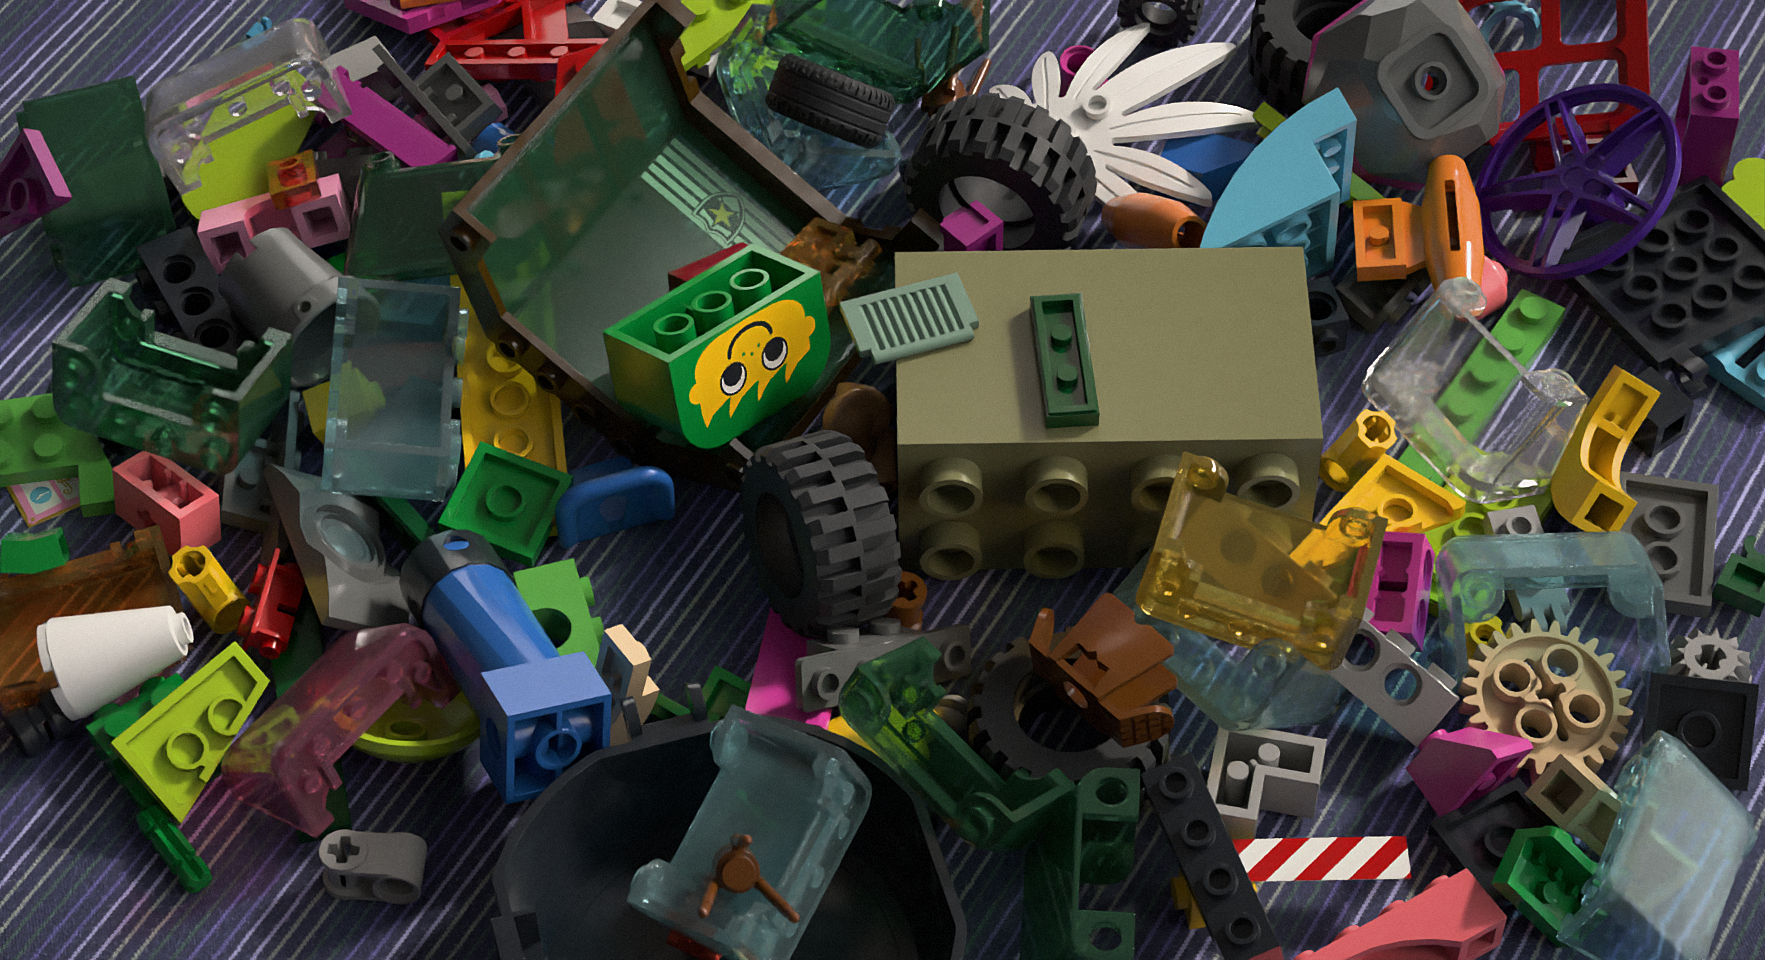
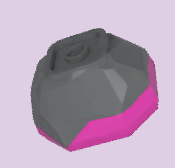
M1362 0L1313 35L1302 102L1306 106L1308 103L1338 87L1357 119L1352 172L1365 182L1417 192L1425 187L1428 166L1435 158L1442 155H1455L1464 159L1497 135L1506 80L1501 66L1481 31L1458 0ZM1425 73L1430 75L1433 80V86L1429 91L1425 90L1421 85V78Z

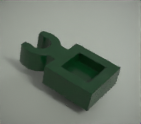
M1750 535L1745 539L1739 555L1731 553L1714 587L1712 598L1760 618L1765 607V555L1758 553L1754 549L1757 537Z

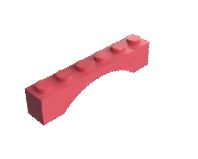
M1466 868L1450 878L1443 875L1434 879L1424 888L1421 894L1405 903L1403 900H1397L1389 904L1380 912L1376 919L1361 927L1358 925L1349 926L1341 931L1329 945L1316 952L1312 950L1304 951L1292 960H1475L1500 946L1507 916Z

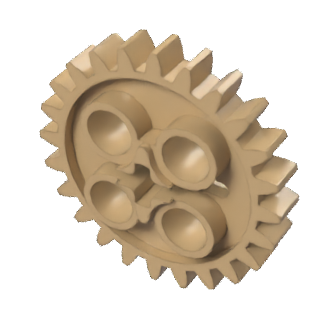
M1536 619L1531 620L1526 633L1515 622L1511 623L1506 637L1495 630L1491 634L1488 646L1480 643L1473 655L1475 660L1469 659L1463 671L1467 678H1463L1458 688V693L1466 698L1462 700L1458 711L1464 715H1472L1465 728L1473 727L1526 738L1534 747L1510 773V776L1513 778L1520 773L1522 768L1529 769L1530 779L1533 784L1560 753L1579 759L1596 774L1604 763L1603 758L1611 761L1619 749L1617 744H1622L1629 730L1623 725L1628 724L1633 711L1624 706L1632 696V690L1617 688L1623 681L1626 673L1622 670L1609 671L1608 667L1614 658L1613 653H1607L1599 657L1594 653L1599 641L1597 638L1589 640L1585 645L1578 642L1580 628L1578 627L1573 628L1568 636L1560 634L1559 622L1555 620L1548 632H1542ZM1548 666L1561 668L1568 677L1555 675ZM1506 680L1518 686L1520 692L1509 691L1503 687L1500 681ZM1570 712L1582 713L1588 718L1590 723L1577 721ZM1528 726L1536 729L1542 738L1530 737L1523 731L1522 727ZM1557 733L1560 736V738L1563 739L1565 742L1561 741L1558 738Z

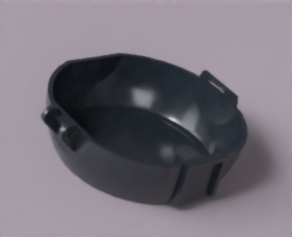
M698 680L685 683L690 714L641 725L634 697L630 696L620 699L629 743L596 750L578 761L553 781L520 818L505 843L492 876L500 916L490 919L498 960H719L749 891L733 894L725 891L723 888L719 889L708 917L702 919L698 916L700 901L664 866L741 789L747 795L746 800L752 806L757 804L763 810L761 814L768 821L772 819L779 825L776 831L791 832L804 840L805 844L783 895V898L799 914L800 919L795 924L791 923L777 910L755 960H963L965 952L967 922L923 797L917 788L897 769L869 749L844 736L815 725L788 718L760 714H743L709 723L704 696ZM735 810L682 866L689 872L743 816ZM750 825L741 835L747 834L753 838L758 831ZM773 835L754 853L759 866ZM712 865L697 879L704 887V879L713 873Z

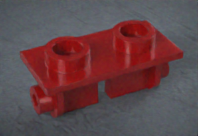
M275 548L267 566L258 563L248 589V593L256 595L253 607L245 605L235 635L244 637L241 648L245 653L249 646L259 649V653L268 659H276L280 653L287 650L288 640L295 620L294 616L279 612L277 608L295 614L306 585L298 564L287 563L284 566L277 564L281 550Z

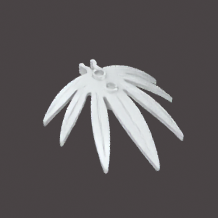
M1141 23L1114 35L1099 46L1080 67L1064 97H1059L1061 83L1059 64L1055 55L1050 51L1043 53L1033 68L1032 89L1035 104H1032L1024 91L1012 85H996L989 90L990 93H999L1000 98L1009 99L1011 96L1025 99L1024 104L1034 108L1039 105L1049 110L1050 117L1056 121L1061 118L1071 127L1073 137L1079 136L1086 145L1088 151L1086 155H1091L1097 180L1094 199L1103 207L1112 198L1137 193L1119 176L1152 190L1198 205L1212 207L1213 204L1211 192L1198 179L1180 166L1147 151L1114 146L1113 144L1183 138L1259 128L1252 117L1255 112L1236 106L1212 102L1171 103L1132 113L1237 54L1236 45L1233 43L1196 44L1165 51L1132 65L1098 88L1151 31L1150 23Z

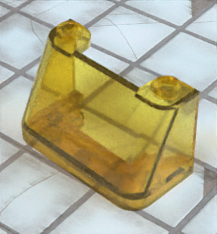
M1183 451L1136 593V603L1139 608L1154 618L1310 670L1331 671L1337 669L1341 665L1362 622L1388 519L1372 514L1363 508L1349 507L1334 512L1327 526L1226 493L1229 476L1218 462L1209 457L1197 456Z

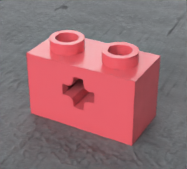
M153 446L148 447L112 469L116 514L171 556L185 545L190 547L204 545L206 548H209L221 540L219 495Z

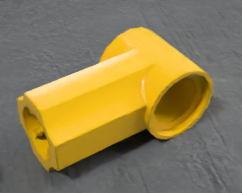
M1365 409L1321 455L1320 478L1330 488L1338 492L1346 493L1350 491L1397 440L1394 431L1396 422L1384 410L1373 412Z
M185 545L172 556L173 564L168 572L184 593L187 601L215 633L226 634L237 629L245 605L251 607L250 601L233 583L212 553L204 545L199 547Z

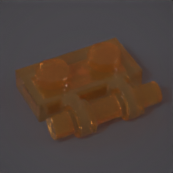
M815 217L779 254L820 271L827 309L830 305H838L847 295L846 288L856 278H864L874 266L873 260L882 250L880 245L873 239H867L860 247H856L857 243L851 228ZM836 264L841 266L833 275L828 273Z

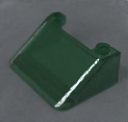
M512 134L498 140L496 143L498 151L492 157L401 168L399 159H395L394 153L391 151L376 153L368 157L366 164L359 171L343 275H351L365 285L456 275L457 272L439 236L438 230L452 209L521 134ZM542 136L523 158L552 223L563 209V202L546 143ZM509 172L471 214L497 236V239L483 257L489 271L505 268L519 262L539 239Z

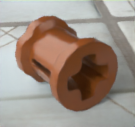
M901 572V581L897 584L899 589L898 597L883 618L900 619L901 626L921 631L923 611L920 607L924 605L927 598L926 584L916 574Z

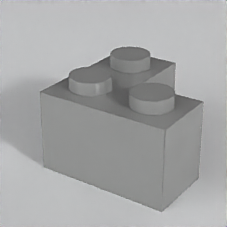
M1224 721L1219 722L1207 787L1231 839H1255L1260 810L1314 819L1327 739Z

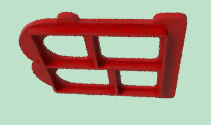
M1513 0L1458 1L1468 13L1476 6ZM1539 0L1541 2V44L1534 49L1493 53L1503 71L1513 70L1519 74L1520 115L1516 120L1539 104V72L1547 66L1613 60L1618 64L1619 84L1636 88L1651 96L1647 0H1616L1617 34L1615 38L1609 41L1566 45L1561 41V0ZM1430 75L1427 77L1424 88L1427 91L1433 86V80ZM1619 103L1617 109L1611 112L1574 116L1577 124L1581 126L1584 136L1611 133L1641 112V110L1624 103ZM1555 117L1559 135L1561 138L1568 137L1562 117ZM1547 120L1529 133L1521 142L1550 139ZM1515 121L1499 123L1497 135L1482 146L1491 145L1493 148Z

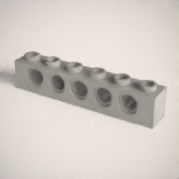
M1227 492L1221 500L1211 493L1172 539L1171 543L1418 748L1420 742L1432 732L1459 700V696L1451 691L1458 682L1434 662L1427 670L1410 657L1416 649L1410 642L1392 628L1386 635L1381 633L1369 623L1375 614L1353 595L1350 594L1343 601L1328 589L1334 580L1312 561L1309 560L1302 567L1288 556L1287 553L1293 546L1271 527L1268 526L1263 533L1246 521L1252 512L1237 501L1235 497ZM1234 532L1245 534L1251 542L1250 555L1240 563L1230 562L1225 558L1222 551L1224 539ZM1273 566L1286 568L1292 576V587L1282 597L1271 596L1263 587V576ZM1313 600H1323L1333 610V621L1323 631L1312 630L1306 625L1303 618L1306 605ZM1363 634L1372 640L1375 646V654L1370 662L1364 665H1356L1346 658L1344 645L1350 636ZM1394 669H1406L1414 675L1417 685L1415 692L1410 697L1397 699L1387 692L1385 679L1388 673Z

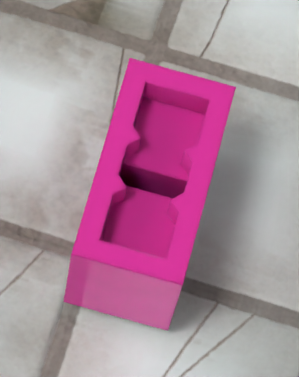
M1373 530L1363 604L1375 614L1369 623L1384 635L1391 628L1394 629L1416 648L1414 652H1423L1435 553L1426 535L1423 533ZM1363 635L1371 649H1375L1372 640L1368 636Z

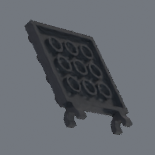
M1705 174L1676 188L1666 211L1657 224L1626 254L1593 272L1562 280L1649 368H1654L1661 375L1672 371L1681 392L1693 401L1707 394L1708 389L1707 385L1699 377L1709 373V365L1700 356L1765 326V230ZM1654 198V199H1651V200H1649V201H1647V202L1652 205V203L1654 202L1655 198ZM1637 206L1628 210L1642 218L1647 213ZM1606 220L1578 233L1569 250L1564 249L1557 265L1580 261L1596 255L1618 242L1634 227L1625 223L1620 225L1611 220Z

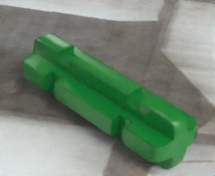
M151 804L146 810L140 811L136 817L139 829L147 840L153 842L152 846L173 874L179 876L178 880L185 890L193 894L198 893L212 882L209 867L201 857L196 856V850L176 824L169 821L170 816L162 806Z

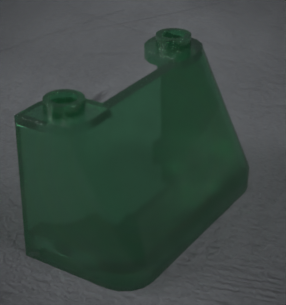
M924 636L856 667L839 693L838 706L841 716L970 846L1003 855L1019 852L1035 840L1077 786L1058 768L1043 777L1034 778L1030 777L1031 774L1023 767L1014 772L1005 782L933 711L947 691L940 684L936 686L933 679V665L939 660L942 653Z

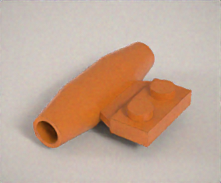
M1442 155L1431 161L1428 166L1422 206L1403 202L1401 198L1353 201L1357 282L1406 279V275L1426 267L1439 308L1444 314L1452 317H1463L1476 310L1479 304L1485 256L1480 204L1463 159L1455 155Z
M1133 193L1112 198L1104 205L1101 212V221L1104 228L1123 246L1129 249L1200 248L1207 227L1205 221L1183 203L1148 193ZM1180 226H1185V233L1178 232Z

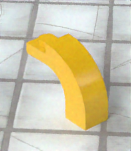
M1616 365L1613 366L1589 405L1586 406L1579 402L1560 438L1551 472V495L1558 513L1571 524L1609 546L1638 503L1628 496L1620 485L1619 474L1624 453L1634 434L1661 394L1650 385Z

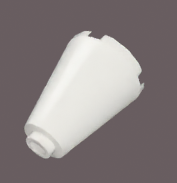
M171 606L50 618L37 627V646L44 673L53 672L59 687L51 689V692L63 713L71 721L88 717L104 705L109 704L185 657L188 653L187 644L193 642V632L186 615L183 612L176 614Z

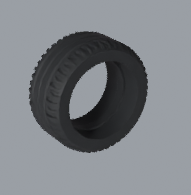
M791 53L781 58L769 86V91L766 93L765 101L768 109L867 149L878 146L891 117V112L894 109L895 101L892 94Z

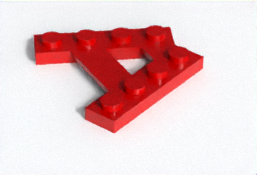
M502 0L497 5L424 29L427 40L435 46L424 66L425 70H428L449 52L474 80H489L499 83L507 80L531 79L534 82H546L556 79L559 57L601 43L603 45L609 38L569 39L565 4L581 2L583 0ZM523 23L524 39L485 40V38L493 37Z

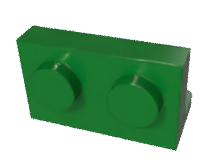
M1555 826L1516 829L1491 882L1508 901L1558 948L1575 947L1594 902L1616 901L1621 892V889L1606 876L1604 868L1590 860L1573 843L1571 836L1567 832Z

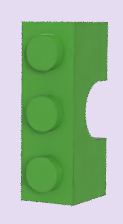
M574 558L513 572L518 591L548 637L565 641L563 645L556 648L559 654L563 656L584 651L593 666L596 667L604 627L600 616L594 618L590 616L588 607L595 606L592 586L588 576L579 578Z

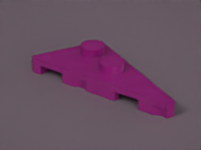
M23 128L0 164V239L69 203L72 198L40 130Z

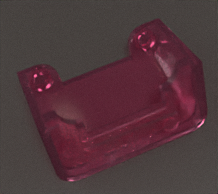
M407 623L347 632L232 743L222 760L221 773L234 798L317 838L335 820L331 812L325 809L326 796L329 788L336 790L343 783L333 764L398 698L402 704L416 709L422 703V699H425L429 704L444 709L461 691L427 631Z

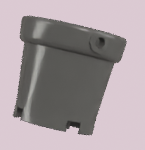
M286 227L271 228L257 234L249 240L257 249L250 253L246 259L238 252L229 259L220 275L218 284L219 294L265 350L269 367L277 378L292 388L311 387L332 377L347 365L346 354L360 351L366 345L377 326L381 311L378 295L355 277L341 274ZM344 351L342 357H335L337 352Z

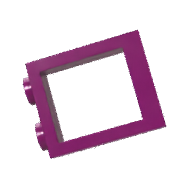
M1691 46L1673 121L1678 131L1682 149V164L1677 187L1706 174L1718 187L1722 188L1739 123V50Z

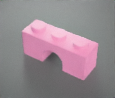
M339 173L201 211L197 234L204 253H206L217 274H221L229 259L236 252L246 259L250 253L257 249L249 241L250 239L271 228L286 227L309 248L350 238L352 235L353 213Z

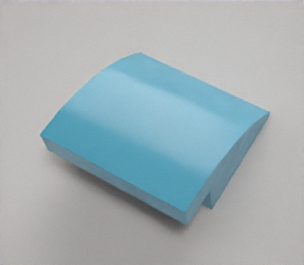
M1338 87L1308 103L1286 119L1252 151L1235 172L1218 200L1204 232L1200 248L1303 247L1307 280L1334 267L1339 204L1349 200L1357 124L1355 115Z

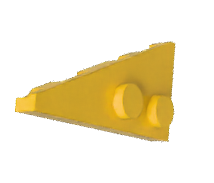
M1384 454L1289 556L1302 567L1310 560L1320 569L1326 570L1370 553L1373 530L1424 533L1459 520L1464 515L1466 502L1389 455ZM1280 566L1279 577L1291 583L1292 576L1290 572Z

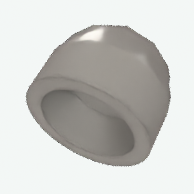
M948 695L942 697L934 706L933 710L939 715L944 725L945 732L939 736L943 740L955 742L967 738L968 700L962 696Z

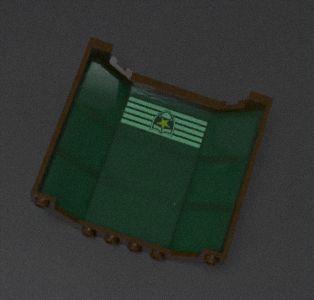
M644 0L452 209L439 228L438 233L486 337L495 344L496 349L503 357L518 363L534 377L536 384L542 390L554 394L572 409L573 414L580 422L594 427L610 441L613 449L621 456L633 460L639 466L658 467L671 475L743 493L740 489L741 478L745 475L743 469L756 450L763 446L802 436L834 396L837 385L844 383L863 359L859 356L840 311V302L894 289L895 252H944V234L940 231V224L922 208L902 228L886 225L882 231L866 228L862 219L847 217L705 96L700 91L695 77H687L681 61L686 52L680 38L697 15L679 0ZM741 242L748 245L754 243L820 271L831 337L828 360L816 383L805 394L783 407L778 413L768 416L752 426L740 437L734 438L721 446L706 449L697 447L626 412L621 407L615 395L602 331L669 292L668 272Z

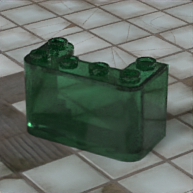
M134 74L23 100L24 110L15 112L20 132L23 128L40 130L72 196L69 203L41 217L47 240L55 238L58 240L56 243L49 244L56 271H67L71 288L134 273V269L140 267L136 246L176 231L166 187Z
M109 277L52 341V396L54 410L58 417L67 426L211 473L221 475L231 473L289 400L291 393L293 334L269 327L261 337L258 345H255V342L245 340L237 350L236 357L155 331V311L146 308L143 312L139 311L129 298V295L132 293V284Z

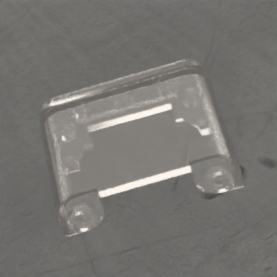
M293 18L153 85L146 93L144 132L151 152L182 196L203 186L199 176L200 165L203 161L205 164L214 161L208 143L289 104H292L300 119L309 115L308 110H318L327 115L331 124L353 114L327 43L319 29L310 20Z
M1456 277L1442 281L1372 363L1361 384V391L1378 411L1384 410L1396 422L1394 428L1461 497L1475 503L1489 504L1544 494L1590 398L1574 383L1573 378L1565 371L1549 368L1547 370L1529 372L1475 318L1482 314L1487 304V298L1479 284L1468 277Z

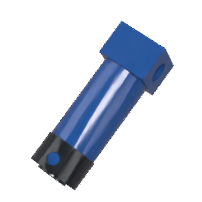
M468 529L446 530L428 537L414 548L401 570L399 585L402 597L422 631L433 642L480 720V762L506 805L533 799L534 802L553 781L578 761L596 750L610 747L612 693L584 651L563 656L559 654L518 591L515 580L494 547L483 535Z

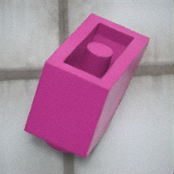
M1467 727L1447 733L1445 729L1433 732L1420 742L1418 748L1421 752L1406 769L1440 818L1495 790L1534 747L1526 738L1473 727Z

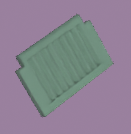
M957 272L840 302V311L860 358L871 356L874 365L974 339L972 329L979 327V319Z

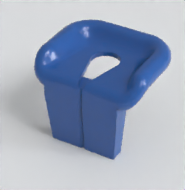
M624 456L567 471V474L574 476V486L561 495L555 506L559 545L563 548H571L576 543L608 535L614 531H622L658 520L668 521L676 513L673 482L669 474L654 466L634 468L630 460Z

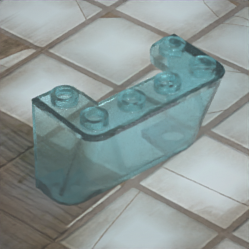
M1164 533L1112 593L1134 611V621L1137 624L1152 626L1174 646V655L1161 664L1177 677L1178 685L1176 688L1212 721L1227 731L1317 726L1329 720L1352 694L1313 660L1310 661L1291 644L1280 638H1268L1260 641L1241 662L1237 661L1213 637L1243 602L1190 559ZM1218 589L1222 593L1223 598L1219 610L1211 615H1202L1198 609L1199 598L1207 590Z

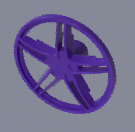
M1597 83L1575 87L1551 96L1534 106L1516 120L1501 136L1489 153L1479 174L1475 192L1480 204L1482 235L1485 247L1502 265L1511 271L1526 277L1543 280L1567 279L1584 275L1600 269L1626 254L1657 224L1666 211L1676 190L1681 171L1682 149L1678 131L1672 119L1663 107L1645 92L1630 86L1614 83ZM1593 102H1618L1633 106L1641 110V112L1620 125L1589 150L1582 128L1577 124L1572 108ZM1561 113L1573 150L1565 154L1555 120V115ZM1547 120L1555 168L1550 171L1529 174L1496 183L1504 164L1514 149L1529 133ZM1661 131L1666 149V167L1661 187L1651 205L1614 183L1613 179L1645 150L1643 145ZM1624 200L1647 213L1642 218L1626 210ZM1548 208L1539 229L1530 260H1523L1507 250L1495 231L1492 212L1512 209L1514 213ZM1606 220H1611L1620 225L1625 223L1634 227L1618 242L1596 255L1580 261L1557 265L1564 249L1569 250L1581 224L1586 230Z

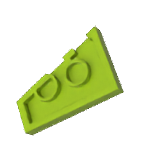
M234 641L115 738L109 746L180 827L270 680L238 643Z

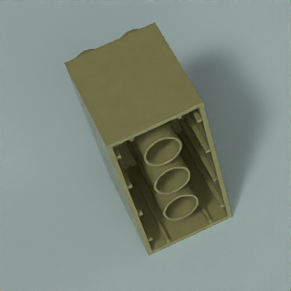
M1303 247L895 252V288L957 272L979 319V327L972 329L974 333V339L896 359L898 523L901 552L899 567L902 570H923L927 575L936 579L960 580L973 575L979 569H1026L1029 573L1040 578L1060 579L1077 573L1081 568L1129 567L1134 573L1151 578L1166 577L1181 571L1184 567L1199 566L1172 544L1171 541L1211 493L1221 500L1227 492L1235 497L1237 501L1252 512L1246 519L1247 522L1261 533L1268 526L1271 527L1293 546L1287 553L1288 556L1311 532L1323 445V430ZM1082 293L1100 412L1099 425L1046 429L1029 308L1030 296ZM1241 532L1229 534L1222 544L1225 558L1232 563H1240L1246 560L1251 552L1249 538ZM1280 566L1269 568L1264 576L1279 572Z

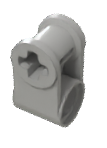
M348 829L332 832L322 840L319 847L320 862L325 868L323 872L324 887L328 894L340 900L385 901L392 904L415 902L421 894L427 844L419 836L405 832L374 833ZM345 844L350 846L351 855H346ZM340 875H345L346 886L341 884Z

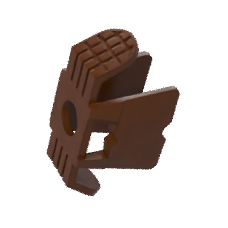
M1104 593L1051 652L1049 647L1054 629V611L1042 608L1029 639L1033 671L1054 688V692L1059 698L1102 734L1105 732L1122 748L1156 740L1166 735L1173 728L1174 718L1171 710L1160 705H1150L1176 689L1178 685L1177 677L1161 664L1174 655V646L1152 626L1137 624L1134 621V611L1113 594ZM1081 650L1083 654L1073 666L1065 661L1066 658Z

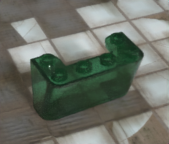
M1104 767L1088 772L1029 846L1025 856L1019 960H1134L1135 913L1078 910L1079 883L1116 884L1126 879L1132 871L1136 822H1138L1140 769ZM1108 927L1120 934L1122 942L1113 950L1103 951L1091 944L1089 936L1098 928Z

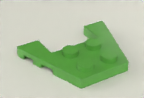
M73 391L0 400V488L79 477L80 508L83 517L116 513L112 467Z

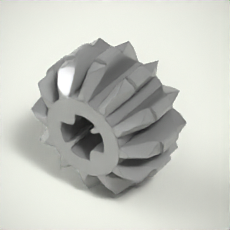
M1694 627L1689 632L1688 637L1676 635L1667 653L1663 654L1660 669H1662L1661 673L1751 683L1752 670L1749 669L1751 662L1749 659L1750 652L1738 650L1737 637L1728 640L1721 639L1717 627L1709 635H1704Z

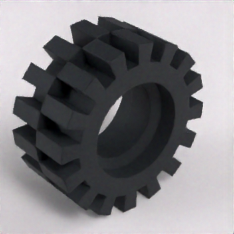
M1120 0L1117 17H1121L1119 23L1122 28H1130L1141 23H1150L1151 31L1140 43L1148 45L1149 40L1155 41L1156 48L1163 49L1164 43L1168 42L1170 48L1178 47L1179 41L1185 44L1190 40L1191 36H1194L1205 1ZM1149 2L1163 3L1173 10H1162L1151 5Z

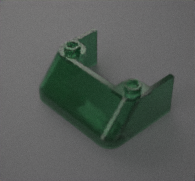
M774 0L764 22L763 42L767 48L783 56L790 53L886 91L892 94L895 104H908L918 100L989 51L991 0H962L956 5L945 0H913L905 7L898 6L888 0Z

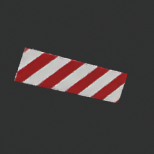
M1406 836L1232 839L1251 882L1412 879Z

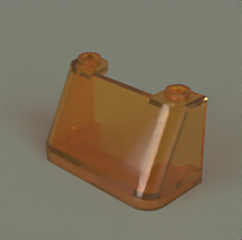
M159 525L134 531L136 540L127 543V549L122 550L120 541L110 544V550L68 561L63 566L35 574H21L9 578L7 573L0 575V708L2 714L15 706L22 708L33 703L32 698L36 694L47 688L54 689L59 687L53 672L44 673L37 646V627L43 624L42 622L57 617L171 606L176 614L184 613L177 585L168 573L171 565ZM193 642L187 644L188 652L194 648ZM186 656L176 661L172 665L168 666L167 668L179 665L187 661Z

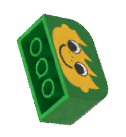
M754 243L602 331L613 387L621 407L626 412L697 447L706 449L721 446L734 438L740 437L752 426L768 416L778 413L783 407L805 394L822 374L828 360L831 344L820 271Z

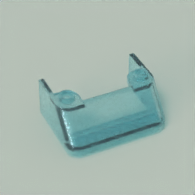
M1609 531L1463 535L1446 541L1436 557L1435 570L1443 670L1458 682L1451 690L1453 692H1456L1468 673L1464 623H1479L1492 619L1503 605L1504 590L1608 587L1609 598L1614 608L1627 617L1637 618L1643 687H1647L1648 671L1666 673L1671 667L1663 584L1642 543L1629 533Z

